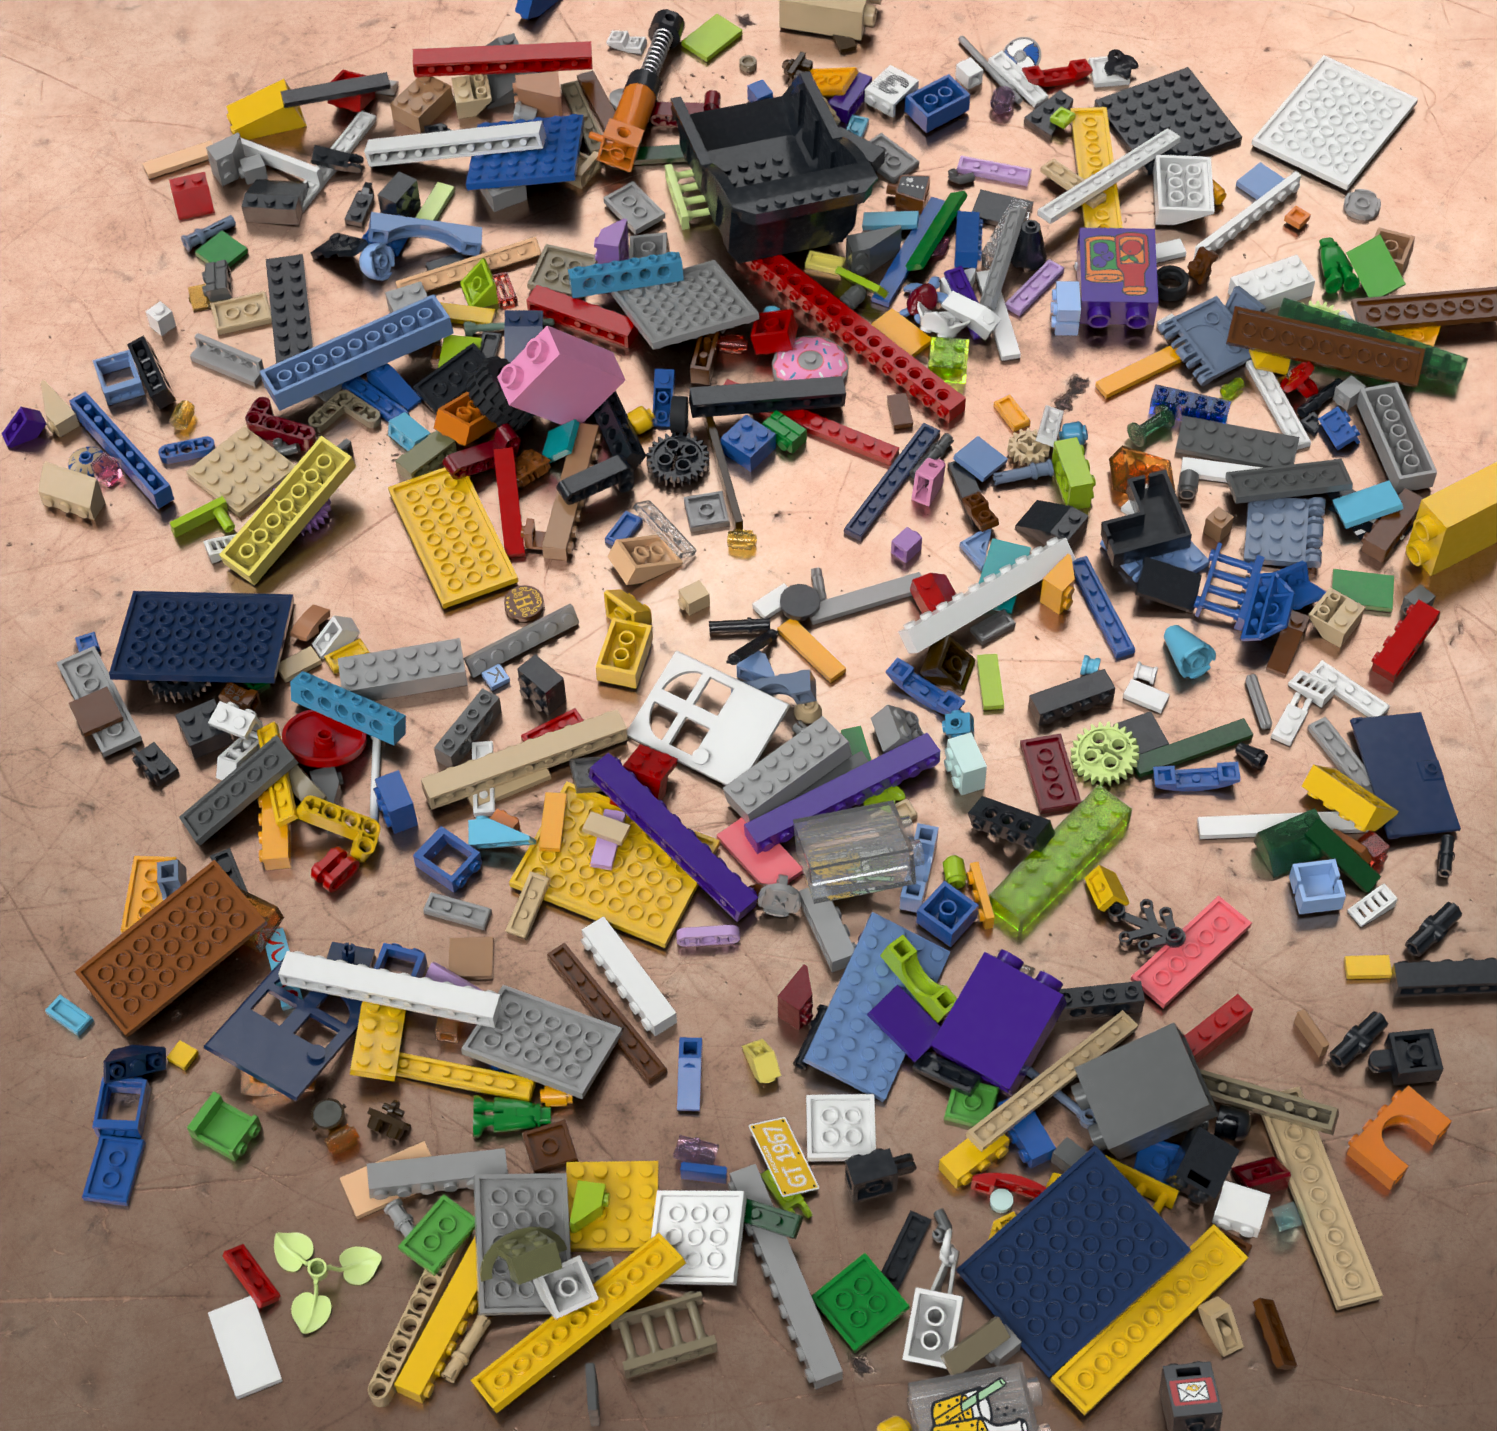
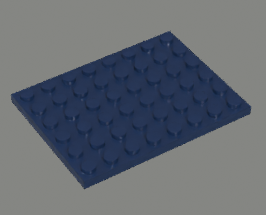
M133 591L109 671L110 680L275 683L293 608L294 596L293 594Z
M1095 1145L963 1262L956 1271L990 1311L1000 1318L1003 1325L1006 1324L1021 1341L1022 1348L1048 1378L1051 1379L1084 1346L1108 1328L1187 1257L1192 1250Z

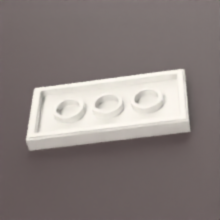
M251 1296L208 1312L237 1400L283 1381L257 1305Z

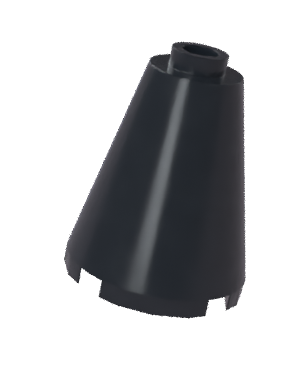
M1026 220L1022 223L1011 263L1016 268L1018 266L1024 268V271H1034L1043 266L1047 253L1040 224L1035 220Z

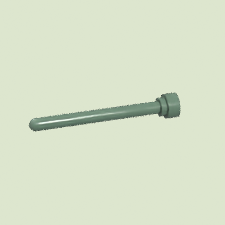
M552 318L543 319V326H553L555 324ZM471 321L464 322L465 336H473L476 332L504 330L505 322L477 325L471 323Z

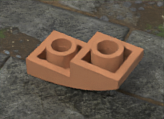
M313 604L295 623L290 631V636L307 642L319 633L318 626L330 617V610Z

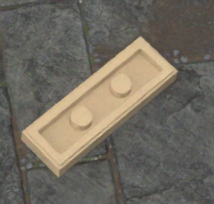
M530 871L505 930L507 933L527 940L551 882L550 878Z

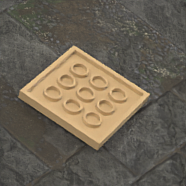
M243 426L188 469L186 473L190 479L217 499L223 496L227 502V508L238 517H241L269 495L273 488L276 489L279 483L285 479L296 465L247 427Z

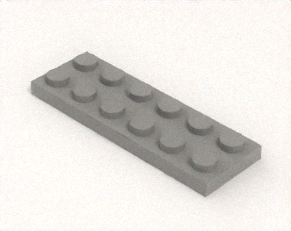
M95 646L56 662L75 700L106 686L108 687L124 721L92 734L104 757L143 740L114 682L110 680L109 673Z

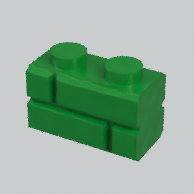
M775 410L762 424L776 434V443L783 451L787 450L793 454L807 440V429L778 410Z

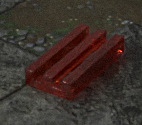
M503 272L492 275L494 282L497 279L504 298H501L496 285L499 306L502 307L504 303L510 305L512 301L517 303V296L508 273ZM502 277L505 278L511 296L509 297L502 282Z

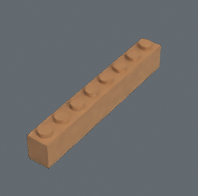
M580 423L572 453L566 456L560 481L594 466L593 461L597 460L598 457L597 446L601 445L602 442L599 425ZM557 491L542 545L544 558L567 561L568 555L572 554L574 546L572 540L577 537L578 526L576 525L577 522L581 521V506H585L586 499L568 505Z

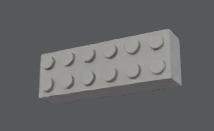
M1398 383L1360 389L1356 403L1396 493H1401L1404 488L1413 491L1433 487L1437 470Z
M460 638L338 658L341 687L372 701L468 685Z
M822 716L723 787L726 800L748 823L789 802L851 757L849 741Z

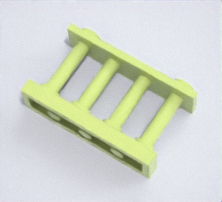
M672 164L665 165V178L682 230L689 229V221L692 218L711 214L708 208L694 211L686 209L688 205L706 202L704 195L689 198L683 197V192L699 189L696 182L684 185L678 184L679 179L693 177V171L691 169L677 172V170L674 171Z

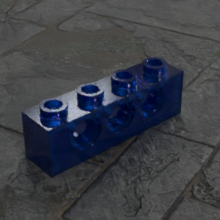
M1155 384L1149 413L1181 421L1183 416L1227 424L1232 401Z

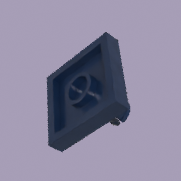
M332 942L327 959L334 961L343 960L353 965L363 964L371 968L375 949L355 946L353 943L349 945V942L344 944Z

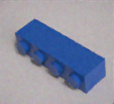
M957 211L954 267L962 265L963 268H977V261H981L983 220L979 219L980 212Z

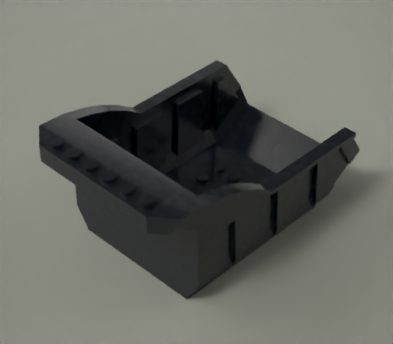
M810 71L799 73L782 96L689 114L681 96L670 98L672 104L671 112L673 120L677 122L680 134L679 144L683 156L693 171L694 180L700 193L704 195L708 204V210L715 225L722 234L723 243L728 253L738 264L840 243L853 230L856 223L858 204L864 203L871 196L872 187L877 182L878 177L870 162L857 145L841 134Z

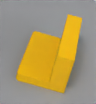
M1098 865L1084 878L1099 910L1106 911L1116 901L1125 906L1130 904L1115 872Z

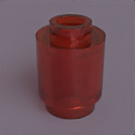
M726 334L720 337L719 350L724 351L725 354L743 355V352L747 351L748 340H745L744 336Z

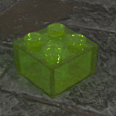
M931 337L928 369L945 382L966 384L969 339Z

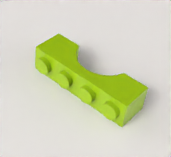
M901 935L885 948L880 957L932 1019L939 1023L948 1016L957 998L946 985H939L928 977L919 963L917 950L904 935Z

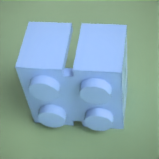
M1056 281V289H1052V301L1054 302L1050 304V313L1054 315L1051 316V328H1055V335H1078L1081 313L1079 281Z
M1336 859L1292 865L1289 879L1293 894H1295L1299 914L1342 909L1346 895L1341 879L1339 880L1340 873Z

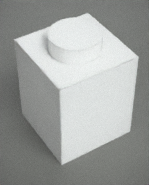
M970 57L956 64V78L969 90L982 83L983 69Z
M161 301L146 311L150 327L161 336L176 327L172 310Z

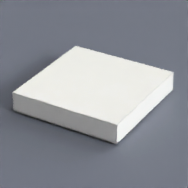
M1107 56L1089 58L1088 63L1093 70L1091 76L1094 88L1130 84V78L1125 80L1117 73L1111 76L1106 74L1104 65L1108 61Z

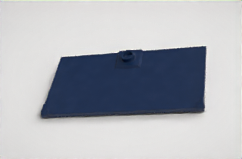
M1422 713L1350 719L1373 794L1399 811L1395 817L1384 824L1388 839L1460 831L1461 827Z

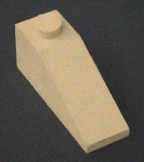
M41 381L45 415L48 420L46 425L52 433L55 432L59 437H62L80 426L74 411L46 381Z

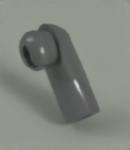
M955 168L948 170L949 176L947 177L952 182L961 185L975 181L973 172L960 175Z
M275 438L272 442L274 449L283 456H289L301 451L298 443L288 445L281 438Z
M939 1209L934 1212L938 1226L935 1231L933 1230L932 1237L937 1242H943L946 1231L949 1228L952 1229V1224L945 1210Z

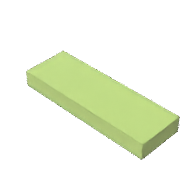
M437 182L415 218L436 221L455 192L454 186Z

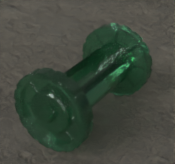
M1160 404L1155 408V416L1141 425L1134 422L1130 423L1127 426L1128 436L1134 444L1142 447L1147 443L1146 436L1161 426L1167 429L1172 428L1175 425L1174 415L1168 407Z

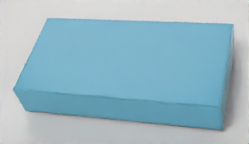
M61 994L45 1010L46 1014L78 1037L94 1021L93 1017Z

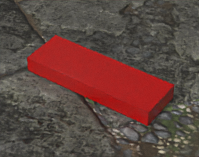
M574 708L522 734L521 739L523 742L528 739H535L548 732H554L584 720L577 709Z
M244 1244L224 1251L222 1257L259 1309L279 1301L280 1293Z

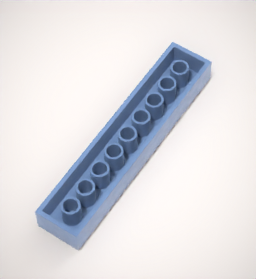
M433 294L260 371L267 392L278 410L281 411L454 334L449 315Z

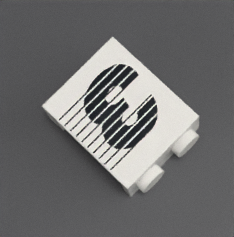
M889 65L865 88L864 102L882 111L884 114L894 117L895 105L907 94L918 90L919 80Z

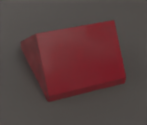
M1274 1156L1231 1167V1172L1237 1185L1266 1194L1287 1189L1291 1178V1172Z

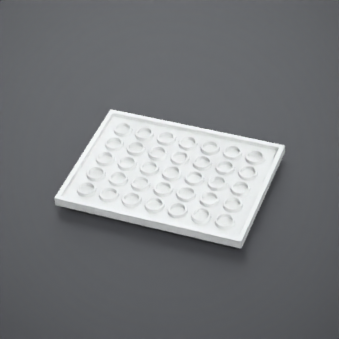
M1323 55L1252 139L1251 145L1348 190L1416 106L1418 98Z

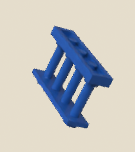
M1218 542L1216 549H1211L1208 558L1211 561V565L1201 597L1197 596L1194 607L1197 608L1195 616L1199 617L1202 608L1232 617L1236 621L1234 629L1242 631L1256 577L1261 572L1265 557L1257 555L1255 561H1250L1249 563L1219 553L1222 543ZM1219 561L1247 570L1250 576L1242 578L1214 568L1216 562ZM1215 577L1240 585L1245 589V593L1241 592V594L1210 585L1211 578ZM1207 592L1237 601V604L1241 605L1240 609L1236 608L1234 610L1206 601Z

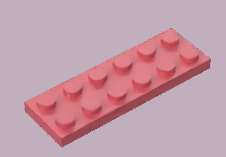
M1218 895L1182 929L1186 934V941L1182 946L1172 948L1164 945L1131 976L1130 981H1141L1143 992L1164 1009L1251 927L1252 922Z

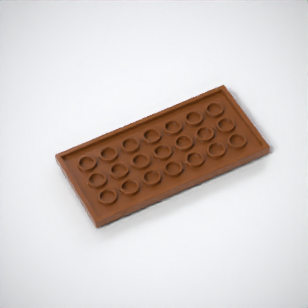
M214 859L78 968L75 973L128 1038L268 923Z

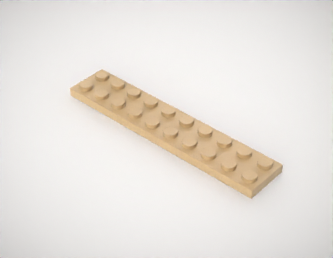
M1300 1087L1279 1091L1304 1098ZM1261 1115L1278 1160L1291 1172L1288 1186L1336 1310L1381 1299L1383 1294L1318 1131Z

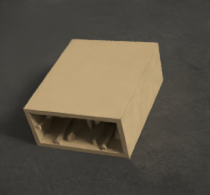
M780 0L779 27L831 36L834 34L861 40L865 27H874L877 6L873 4L881 5L882 0Z

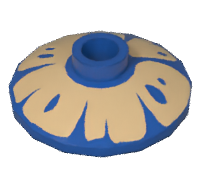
M96 447L80 448L73 452L68 460L70 470L91 477L100 474L107 464L105 453Z

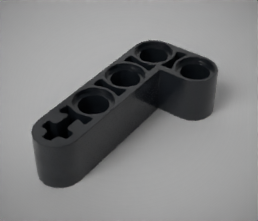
M619 454L561 480L557 484L556 489L568 505L575 504L614 485L619 492L625 493L634 486V471L625 457Z

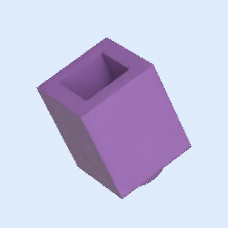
M908 527L891 541V553L905 563L922 549L921 535Z

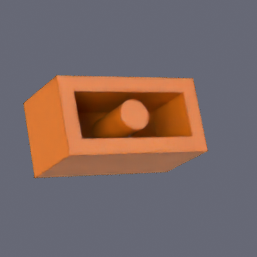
M496 809L490 819L515 830L520 828L519 819L515 816H510L504 810Z

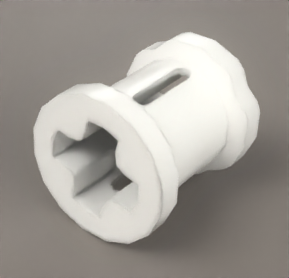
M1138 661L1133 679L1146 680L1153 685L1158 667L1155 666L1153 668L1142 665Z

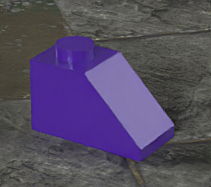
M20 407L1 434L7 447L12 448L37 438L46 426V422L39 410Z

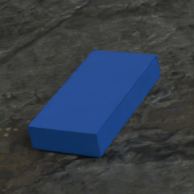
M625 511L605 537V542L613 546L616 539L632 538L643 523V518Z
M681 1162V1179L727 1184L726 1166Z

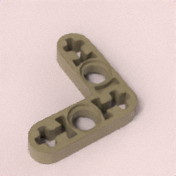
M341 390L309 417L308 422L309 426L314 428L315 433H320L345 412L369 428L378 427L381 424V416L377 409L350 391ZM358 406L363 407V409L358 412L353 410L355 407ZM329 409L336 410L333 414L326 413Z

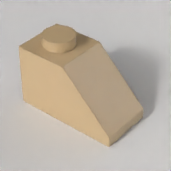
M1217 1296L1198 1306L1203 1326L1221 1356L1225 1357L1244 1347L1232 1308L1229 1304Z

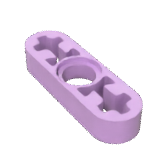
M735 925L681 928L676 932L677 944L684 947L734 944L740 940V929Z

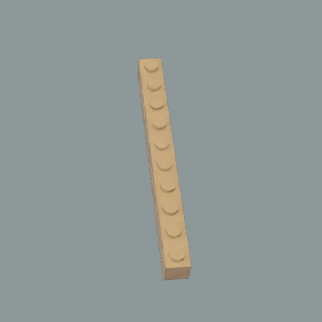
M618 709L607 711L600 716L587 718L583 722L565 726L563 729L554 732H548L535 739H528L515 746H508L495 753H488L484 757L469 760L455 767H449L436 774H429L421 778L422 789L432 810L570 761V759H575L626 741L627 727Z

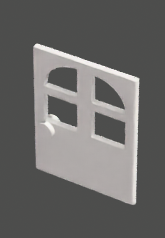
M676 651L628 728L627 737L654 750L678 758V762L724 785H728L757 763L788 711L790 704ZM688 673L701 674L687 700L664 690L671 681L681 675ZM711 679L733 689L718 716L695 705ZM655 703L678 714L662 740L653 734L650 724L651 713ZM686 719L709 729L699 748L693 752V755L671 745Z

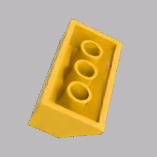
M1313 764L1302 784V787L1308 791L1307 794L1310 797L1322 800L1326 808L1330 810L1335 809L1339 812V817L1347 821L1351 820L1355 823L1354 827L1363 832H1366V830L1377 831L1399 812L1335 768Z

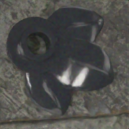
M1113 49L1108 53V61L1104 65V70L1108 76L1117 73L1125 80L1129 79L1131 69L1139 68L1135 58L1130 55H1124L1118 49Z

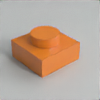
M1295 206L1285 215L1284 221L1300 229L1310 220L1311 214Z

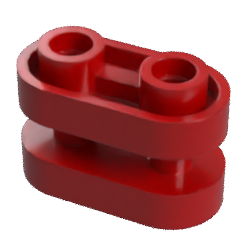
M340 846L331 848L320 862H316L312 866L311 878L318 883L323 882V887L330 893H333L356 873L360 862L353 856L347 857V852Z

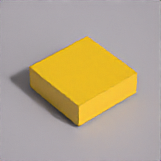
M179 1040L166 1058L169 1062L186 1071L199 1052Z

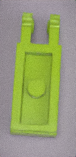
M768 1169L760 1174L765 1187L782 1210L795 1213L793 1209L798 1206L804 1216L807 1218L812 1216L810 1208L800 1193L782 1197L770 1170Z

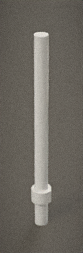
M371 736L373 745L369 817L378 822L377 798L373 788L376 787L375 779L380 777L381 740Z

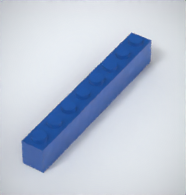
M86 391L69 400L79 422L157 509L174 500L170 484Z

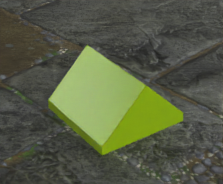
M482 258L463 278L460 284L468 305L483 308L498 304L496 285L486 259Z

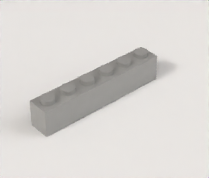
M505 1148L368 1163L370 1199L383 1200L389 1196L408 1197L415 1193L427 1195L434 1193V1191L444 1190L446 1192H453L459 1188L474 1189V1174H508Z

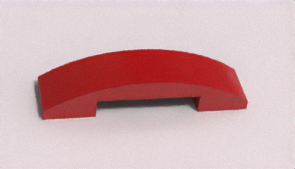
M1086 58L1071 60L1066 67L1041 70L1037 65L1022 68V72L1028 82L1038 86L1068 84L1088 76L1093 71Z
M1008 1173L978 1174L973 1176L971 1182L972 1190L989 1195L994 1192L996 1187L1035 1199L1046 1189L1045 1186L1031 1179Z

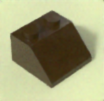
M949 635L930 645L920 673L933 685L962 693L966 688L976 659Z

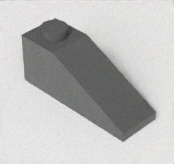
M335 767L310 771L312 781L327 795L328 799L326 801L339 805L342 795L340 785L344 784L341 772L336 773Z

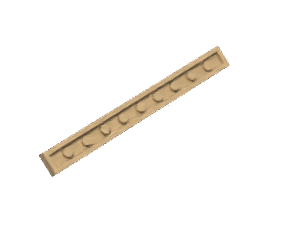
M1122 1010L968 1130L965 1136L982 1152L1078 1076L1075 1067L1108 1053L1135 1032L1139 1025Z

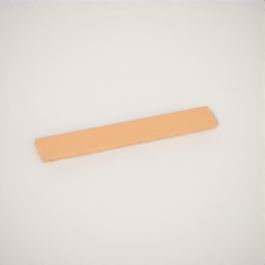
M536 237L395 281L397 288H401L421 281L425 292H429L462 281L482 258L486 259L491 272L541 255V250Z

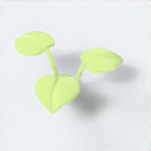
M276 1233L274 1252L279 1265L286 1271L296 1272L304 1264L308 1266V1272L314 1280V1295L309 1292L301 1293L294 1299L291 1307L293 1319L303 1334L318 1330L330 1317L332 1310L330 1299L326 1296H318V1283L327 1277L328 1271H344V1278L348 1283L363 1285L374 1276L382 1260L379 1253L365 1247H351L343 1251L339 1257L342 1267H335L331 1264L326 1265L325 1261L321 1258H315L307 1262L306 1260L312 1257L314 1251L313 1243L309 1237L302 1233Z

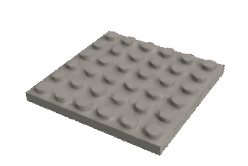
M715 260L683 268L684 281L611 292V295L652 349H661L664 346L678 344L685 340L696 339L699 336L714 334L720 330L731 329L738 325L749 324L752 321L759 320L757 310Z

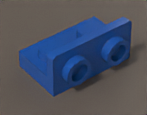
M1338 406L1318 418L1337 450L1354 440L1356 444L1361 443L1358 439L1360 433L1355 425L1350 426L1351 418L1346 410L1342 412Z

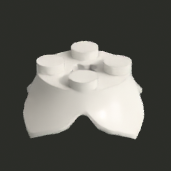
M921 302L917 304L920 315V330L927 333L937 332V336L946 340L948 338L954 339L957 333L971 323L970 320L961 323L959 319L948 311L932 312L923 306Z

